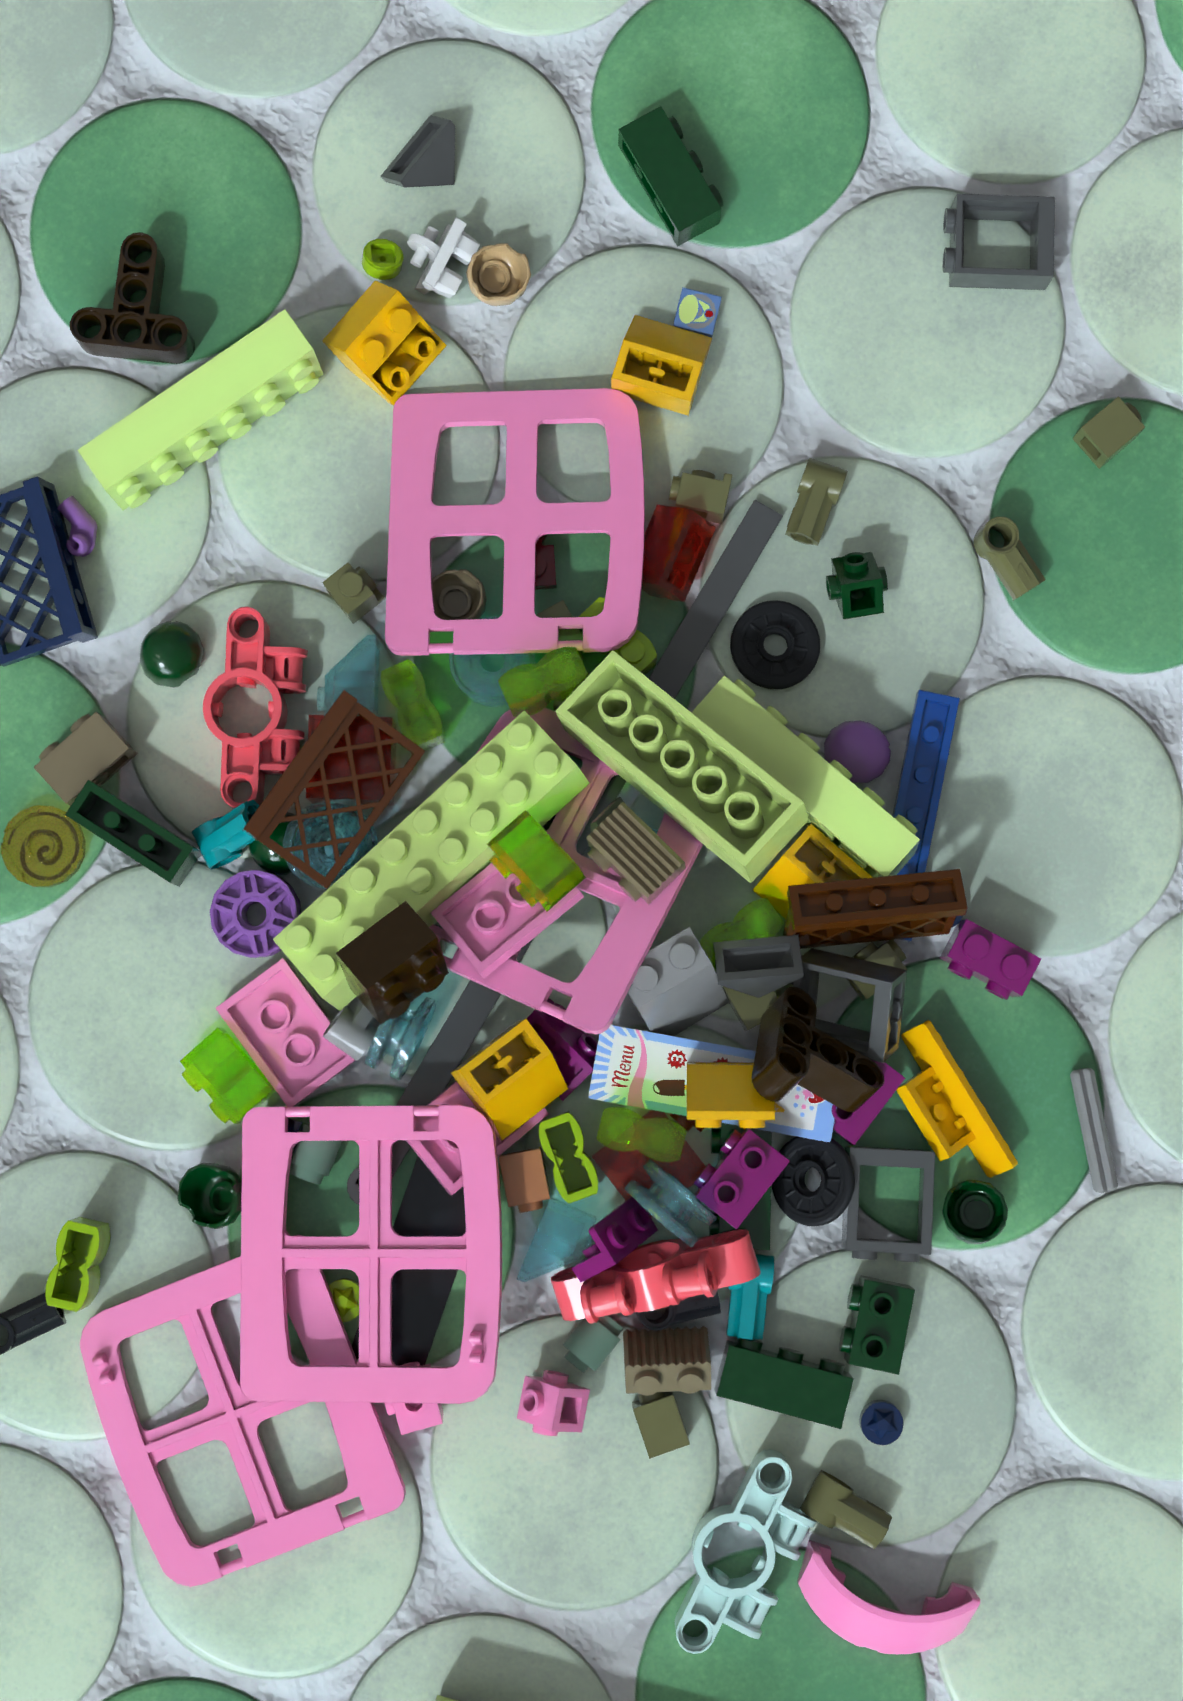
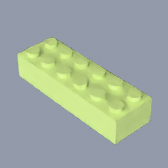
M284 309L77 451L104 490L123 511L128 507L133 509L145 503L151 496L150 492L160 485L164 484L167 486L179 480L184 474V469L194 462L198 461L201 463L210 459L218 451V446L228 439L235 440L245 435L251 429V424L263 415L269 417L279 412L285 406V400L297 392L303 394L314 388L319 382L318 378L324 374L314 349Z
M613 650L555 711L564 730L750 883L754 881L808 822L805 804L801 799Z
M724 675L691 713L801 799L805 804L808 822L805 824L806 827L810 824L814 825L872 877L897 875L916 853L920 841L915 836L918 832L916 827L905 817L898 814L894 818L882 808L885 802L870 788L865 787L862 791L850 781L852 774L838 761L832 760L831 763H828L817 753L820 750L819 746L804 733L796 736L785 726L788 723L787 719L772 706H768L765 710L753 700L756 694L743 681L737 679L733 683Z

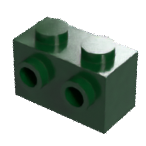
M862 1275L859 1277L858 1285H851L847 1301V1309L853 1310L850 1327L843 1326L839 1343V1351L845 1352L844 1359L849 1365L899 1375L915 1289L909 1285Z

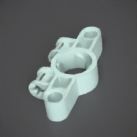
M769 1449L758 1453L752 1460L732 1503L716 1507L706 1513L694 1530L692 1554L697 1573L674 1621L677 1641L686 1652L697 1654L709 1649L722 1623L749 1637L759 1639L762 1634L760 1626L770 1606H775L779 1599L774 1593L763 1587L772 1573L775 1564V1551L798 1561L801 1555L798 1549L809 1527H814L817 1522L796 1506L784 1501V1497L791 1485L792 1471L786 1458L779 1451ZM768 1463H777L783 1468L781 1477L774 1482H767L760 1478L761 1469ZM737 1521L739 1527L748 1531H752L754 1528L760 1533L764 1543V1550L762 1556L758 1555L751 1566L752 1572L743 1577L729 1579L724 1572L716 1567H713L711 1571L706 1566L701 1552L703 1547L708 1548L713 1537L714 1528L723 1523ZM690 1620H699L706 1625L705 1631L698 1637H691L683 1632V1627Z

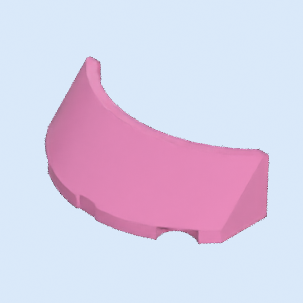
M808 1540L797 1581L809 1606L828 1628L856 1646L866 1647L885 1654L898 1655L924 1652L951 1641L963 1633L980 1605V1598L973 1588L954 1582L951 1583L948 1593L938 1599L926 1597L921 1615L906 1614L866 1602L844 1586L846 1575L834 1567L831 1561L830 1546Z

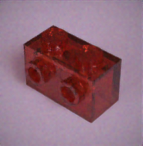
M657 504L644 536L642 590L654 597L685 602L716 527L691 509Z

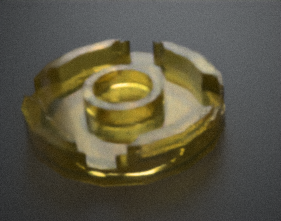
M35 805L20 811L8 822L4 830L5 835L3 843H1V855L6 868L17 880L33 887L52 888L67 882L79 870L85 857L86 839L80 824L66 816L65 811L53 806Z

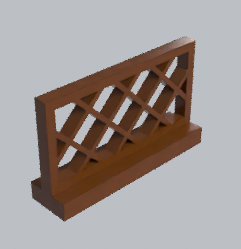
M345 690L339 695L242 829V831L258 840L326 889H328L425 753V750L365 708ZM357 715H360L372 724L375 742L351 745L348 727ZM379 730L391 739L381 741ZM344 734L346 746L334 748ZM398 743L412 753L403 768L386 770L382 746ZM376 747L380 771L356 775L352 751ZM347 751L351 776L326 780L324 761L327 756ZM319 769L321 781L309 783ZM398 774L391 785L388 786L387 775ZM381 776L384 795L379 802L361 805L357 780ZM352 781L356 806L331 810L327 785ZM322 786L326 811L301 814L299 802L301 792L304 788ZM294 804L296 815L284 817ZM374 808L364 821L362 809ZM357 811L359 829L353 837L336 839L332 814ZM327 815L331 840L306 844L302 819ZM297 820L301 845L283 848L269 838L279 823ZM349 842L339 856L337 844ZM332 845L335 863L324 877L310 867L307 849ZM302 850L304 862L290 852Z
M960 869L788 886L789 909L783 936L798 935L800 949L949 934L956 916L965 915L968 909Z

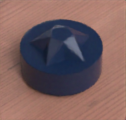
M874 1400L868 1403L861 1411L859 1424L863 1434L869 1441L877 1445H888L896 1441L901 1435L903 1417L897 1407L891 1402Z

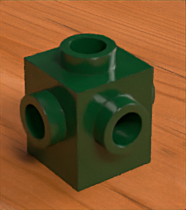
M853 552L843 557L831 558L832 575L826 576V588L829 600H836L843 620L884 613L883 591L888 590L887 575L884 566H877L872 552Z

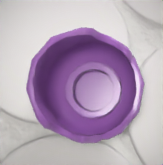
M860 720L845 721L833 728L825 740L824 759L828 763L836 760L852 774L850 779L852 783H869L881 776L889 764L891 756L890 744L886 736L873 724Z

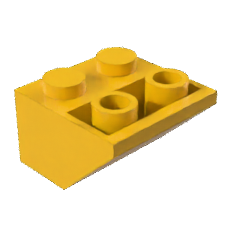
M376 280L322 340L346 368L393 406L398 398L406 393L447 346L397 289Z
M634 315L623 339L611 377V389L619 390L631 399L689 416L712 337Z
M810 824L752 891L786 920L789 909L788 886L873 877L814 825Z
M526 1018L514 1023L450 1072L475 1107L487 1116L493 1125L495 1134L501 1141L568 1090L551 1051Z
M687 1062V1120H695V1127L720 1128L722 1127V1120H738L740 1128H765V1120H775V1102L765 1099L754 1088L752 1083L754 1062Z

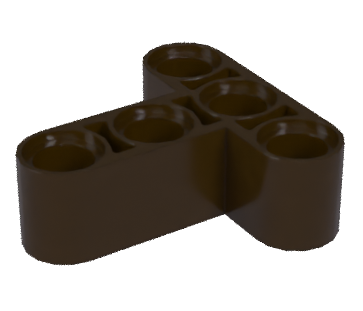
M142 232L133 233L127 236L122 243L113 309L85 307L76 311L72 316L70 331L82 349L88 354L171 364L183 363L193 355L195 342L185 323L178 317L159 314L165 259L154 239L148 234ZM146 251L152 252L151 257L146 262H134L138 254ZM140 290L147 291L143 300L136 303L129 302L134 292ZM93 325L101 326L100 332L93 338L84 337L89 327ZM134 329L142 330L140 337L134 342L124 341L129 331ZM176 333L182 335L181 341L177 345L169 347L164 345L168 336Z
M798 987L787 988L761 1017L752 1071L754 1088L765 1099L778 1102L798 1084L847 1112L857 1111L883 1086L885 1080L882 1070L870 1058L815 1028L817 1008L814 1000L807 992Z

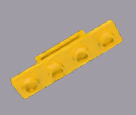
M926 1020L901 1034L902 1040L922 1071L899 1086L896 1091L939 1161L950 1158L968 1145L989 1178L1017 1166L1018 1161L1011 1152L1009 1145L1003 1139L986 1108L980 1102L932 1022Z

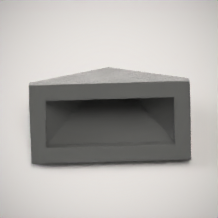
M430 115L381 175L382 179L385 182L405 188L454 185L455 125L452 121Z
M798 935L713 942L718 985L760 998L802 978L804 975Z

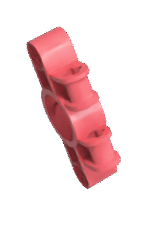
M240 607L229 616L226 634L225 672L210 684L203 700L205 722L210 731L222 741L221 797L226 804L234 809L243 803L235 802L233 799L234 788L242 782H248L252 786V794L246 801L255 800L257 804L261 805L264 798L265 774L282 775L300 751V741L305 736L303 731L284 729L287 722L288 709L283 694L306 692V685L302 683L303 659L307 658L308 650L296 647L270 646L269 625L263 616L251 607ZM248 620L258 622V631L255 635L248 638L240 637L239 630L244 622ZM259 684L267 688L272 695L273 701L268 702L271 721L266 728L253 737L251 733H238L237 738L224 733L219 725L218 717H222L224 705L220 701L227 691L237 685L246 688H256V685Z
M738 1229L688 1241L668 1239L648 1243L637 1247L616 1265L582 1283L579 1282L572 1267L554 1274L551 1277V1283L563 1320L575 1321L586 1318L587 1322L592 1324L597 1323L600 1317L617 1313L629 1316L633 1312L653 1311L670 1305H678L682 1300L704 1294L707 1298L714 1297L719 1288L753 1280L760 1275L761 1271L749 1231Z

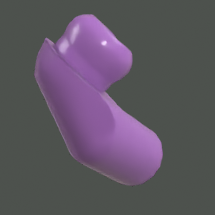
M70 496L57 509L71 524L69 540L66 543L69 553L74 556L84 557L89 555L95 547L98 526L93 517L74 496Z

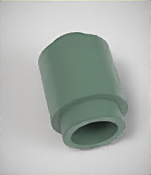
M304 1123L301 1132H310V1124ZM342 1141L298 1142L292 1152L290 1174L311 1183L321 1184L323 1177L329 1176Z
M610 1316L600 1317L597 1323L592 1324L588 1323L586 1318H584L564 1342L563 1346L569 1350L564 1357L583 1373L588 1367L596 1372L621 1340L618 1336L624 1328Z

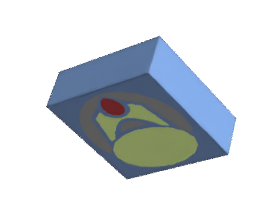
M682 287L673 326L712 337L722 297Z

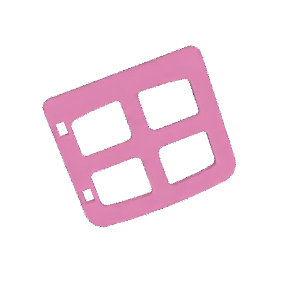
M608 388L406 394L398 398L393 408L385 640L390 651L400 656L445 653L473 655L559 653V651L607 652L619 649L628 643L638 627L645 536L642 444L638 410L631 398L619 390ZM598 423L605 428L609 450L611 496L607 501L545 503L539 500L537 497L538 427L541 424ZM505 425L507 427L506 488L503 500L497 504L438 506L433 504L436 460L442 432L449 427ZM547 534H608L611 538L608 582L602 612L593 617L540 618L536 616L535 570L536 543L538 539ZM493 535L500 537L504 541L502 615L496 619L443 620L435 615L432 589L431 541L436 537ZM559 629H583V640L559 641ZM453 631V643H430V632Z
M533 704L518 705L505 712L499 718L477 753L525 710L566 754L583 761L580 770L589 781V784L556 814L552 824L544 834L533 836L579 890L617 905L620 910L594 955L577 979L572 982L559 981L517 962L520 950L485 979L459 948L452 959L444 956L447 969L540 1012L543 1011L587 1033L600 1034L606 1031L612 1024L639 967L648 954L703 844L664 813L657 835L685 862L686 869L650 904L646 903L642 897L636 902L632 900L618 885L622 878L611 867L606 872L603 871L592 859L580 855L576 849L577 842L609 781L618 774L564 730L555 711ZM434 924L429 927L437 935L439 942L442 939L457 946L444 929ZM553 989L572 997L566 1010L547 1002Z
M464 1105L256 1107L250 1109L243 1117L240 1387L244 1396L254 1401L461 1404L472 1402L485 1394L496 1376L502 1300V1213L495 1131L487 1116L474 1107ZM416 1116H439V1131H416ZM288 1117H310V1132H288ZM450 1140L457 1144L463 1175L466 1223L464 1235L401 1236L394 1231L392 1226V1146L396 1141ZM300 1141H355L359 1145V1227L356 1233L351 1236H291L286 1231L288 1184L294 1146ZM290 1269H348L356 1273L359 1280V1359L356 1365H300L293 1360L288 1331L286 1273ZM402 1269H458L465 1272L464 1326L460 1358L455 1366H397L392 1361V1279L397 1271Z
M241 1256L101 1311L90 1318L83 1328L80 1340V1349L99 1417L116 1466L139 1522L166 1576L177 1584L189 1587L206 1584L239 1569L250 1567L340 1532L360 1522L394 1511L401 1505L406 1495L404 1482L374 1404L365 1402H325L341 1451L348 1481L347 1488L340 1493L296 1510H290L286 1507L259 1437L258 1428L262 1421L309 1402L254 1401L244 1396L241 1391L240 1383L212 1312L214 1303L241 1293ZM290 1269L286 1273L287 1313L309 1359V1365H356V1356L323 1270ZM175 1319L183 1326L208 1393V1404L202 1410L147 1430L142 1427L124 1370L120 1345L125 1338ZM212 1440H220L227 1445L254 1515L255 1523L250 1528L200 1546L191 1541L181 1523L157 1466L161 1460ZM359 1496L364 1510L342 1517L338 1504ZM237 1544L242 1557L221 1564L217 1551Z

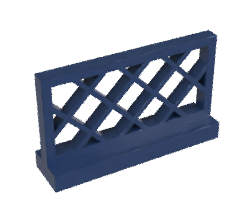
M38 476L23 481V487L0 495V528L4 523L18 530L8 552L0 549V554L5 556L0 566V588L2 587L16 595L7 615L0 614V620L3 621L0 626V666L3 667L76 641L84 643L98 638L75 556L69 553L66 546L69 535L64 517L57 509L60 503L55 486ZM25 499L28 512L21 526L5 519L12 504ZM31 526L33 527L34 533L29 531ZM26 536L35 539L39 548L32 565L16 557ZM13 562L29 569L19 591L3 583ZM42 564L44 566L45 572L40 570ZM37 574L47 578L50 590L43 603L27 595ZM24 600L40 608L30 629L14 621ZM53 603L55 604L56 610L51 608ZM48 613L59 618L63 632L62 635L51 639L38 634ZM11 626L27 635L19 650L8 653L4 640ZM35 639H38V640L41 641V642L36 643V644L33 645Z

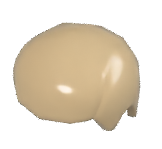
M507 243L483 246L474 253L466 275L471 292L479 300L491 306H504L512 304L524 294L531 272L528 258L525 254L518 253Z

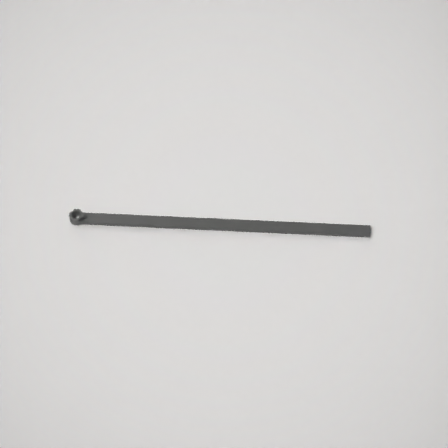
M757 500L753 501L649 677L652 682L674 699H676L783 517V515ZM616 775L611 778L576 846L577 852L583 856L589 846L586 838L591 833V822L618 797L627 782L621 776ZM533 939L521 948L517 962L520 963ZM472 980L469 981L396 1106L427 1105L445 1090L453 1077L450 1072L460 1065L499 999L500 993ZM398 1140L392 1146V1178L411 1148L406 1140ZM358 1167L349 1176L347 1192L350 1198L359 1205Z

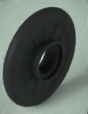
M765 601L749 608L736 622L730 640L731 655L739 672L751 683L767 689H785L800 683L812 672L820 654V637L815 623L800 607L785 601ZM772 634L782 636L787 643L786 651L778 656L767 653L764 648L766 637Z
M796 1136L788 1141L779 1153L790 1162L772 1183V1190L777 1204L791 1220L805 1226H822L834 1221L846 1210L854 1192L855 1175L849 1155L833 1138H831L830 1142ZM812 1167L821 1176L820 1186L813 1192L805 1184V1174Z

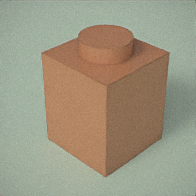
M538 1147L500 1155L499 1162L508 1207L518 1206L519 1213L544 1208L543 1200L550 1199L551 1194L542 1148Z

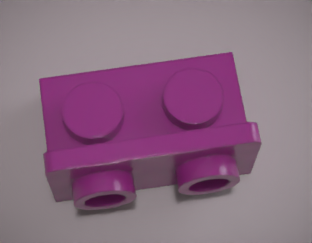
M548 998L547 1002L566 1010L562 1005L554 1003ZM535 1009L526 1019L551 1051L565 1080L568 1090L559 1096L564 1101L593 1072L598 1041L592 1035L584 1033L582 1030L563 1022V1020Z
M634 1195L628 1198L589 1228V1234L594 1242L582 1250L585 1258L572 1267V1270L579 1282L582 1283L616 1265L658 1231L649 1211L643 1206L638 1196Z

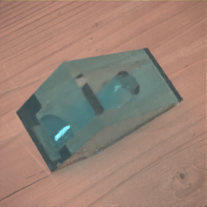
M367 635L325 675V687H318L317 708L318 711H324V716L343 690L351 694L358 700L357 702L378 716L380 642L376 635ZM357 715L352 723L369 722L360 715Z
M551 1197L521 1266L517 1280L527 1282L580 1260L583 1254L582 1250L594 1242L588 1230L595 1224L597 1216Z

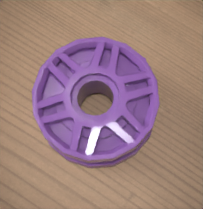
M260 870L239 872L225 880L215 892L210 908L211 926L219 942L233 953L250 958L273 956L282 951L273 938L302 913L301 902L293 887L281 877ZM260 902L266 909V918L260 925L253 926L247 919V910L252 904Z

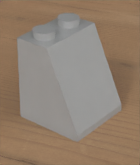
M690 927L648 952L627 993L648 1030L653 1033L670 1036L679 1034L729 1003L723 987L718 985L717 974L711 961Z

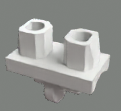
M456 217L452 225L448 224L445 227L437 244L434 241L439 231L434 227L428 226L423 236L419 234L410 235L407 244L415 251L410 263L421 268L425 259H429L415 290L424 295L432 290L447 298L455 295L463 277L445 267L450 256L468 265L472 255L477 252L480 243L463 231L466 226L465 222Z

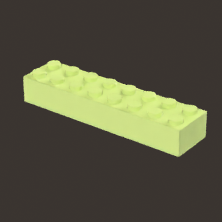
M524 710L273 938L274 942L321 998L341 1011L356 995L348 985L336 952L405 901L429 927L433 924L435 925L437 920L431 914L434 909L530 832L534 835L589 784V781L577 764Z

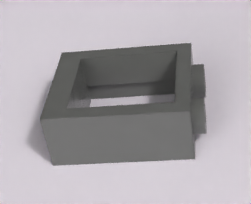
M957 194L952 207L945 209L943 221L944 233L950 234V248L945 247L942 264L943 273H949V287L1046 290L1054 277L1055 197ZM964 219L1031 221L1030 269L963 267Z
M811 948L801 956L803 977L790 984L807 992L815 1004H817L820 972L875 985L870 1032L816 1019L815 1028L871 1060L884 1063L899 1048L907 970Z
M845 1146V1151L853 1165L855 1186L851 1201L843 1212L841 1247L847 1251H852V1258L875 1260L877 1259L878 1252L894 1253V1260L919 1262L920 1254L931 1255L935 1152L918 1149ZM860 1165L920 1168L917 1241L857 1238Z

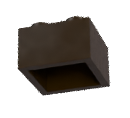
M406 901L336 952L351 991L380 1025L389 1018L394 1019L402 1015L409 1008L410 1002L424 992L428 993L435 990L443 982L444 977L449 974L437 935Z

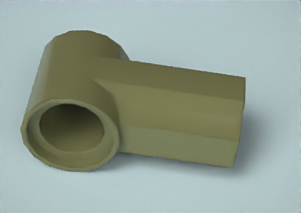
M812 458L808 459L797 493L800 494L792 510L785 535L800 543L818 546L832 505L836 506L848 472L847 470Z
M1007 517L992 518L976 532L974 536L976 553L989 562L1013 601L1046 580L1020 541L1017 525ZM989 530H996L1002 534L1004 538L1003 548L995 547L990 543L988 539Z
M821 1470L803 1501L800 1510L820 1524L831 1529L835 1526L875 1550L889 1529L892 1519L891 1514L853 1493L854 1490L846 1483Z

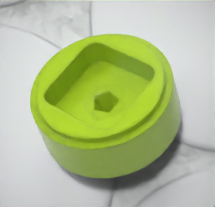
M375 239L368 242L364 247L362 267L373 278L379 280L393 279L401 272L404 255L401 248L393 241Z
M348 1278L335 1280L329 1285L342 1322L351 1321L359 1315V1283Z

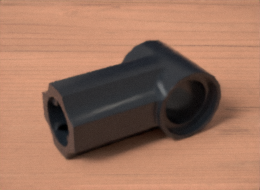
M717 1291L714 1297L707 1298L703 1294L686 1298L678 1305L667 1306L664 1314L656 1320L646 1318L644 1312L635 1313L646 1328L655 1331L663 1330L669 1327V1325L720 1314L721 1309Z
M45 1293L0 1313V1324L6 1327L9 1334L7 1343L3 1346L0 1345V1355L66 1324L64 1310L48 1306Z

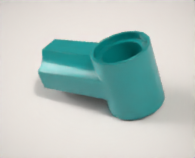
M255 800L243 802L226 815L209 820L192 830L191 833L210 870L236 860L243 855L242 849L255 841L254 838L242 831L260 806Z
M756 1254L761 1271L760 1275L748 1282L728 1286V1289L731 1291L726 1329L727 1336L749 1340H763L767 1294H771L773 1285L774 1256Z

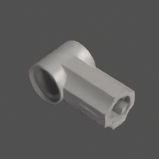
M356 996L347 1007L345 1006L338 1012L322 1037L358 1061L379 1033L377 1028L380 1023Z

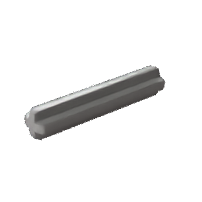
M1092 1068L1074 1070L1071 1072L1070 1077L1093 1189L1099 1193L1110 1192L1117 1189L1118 1183L1095 1072Z

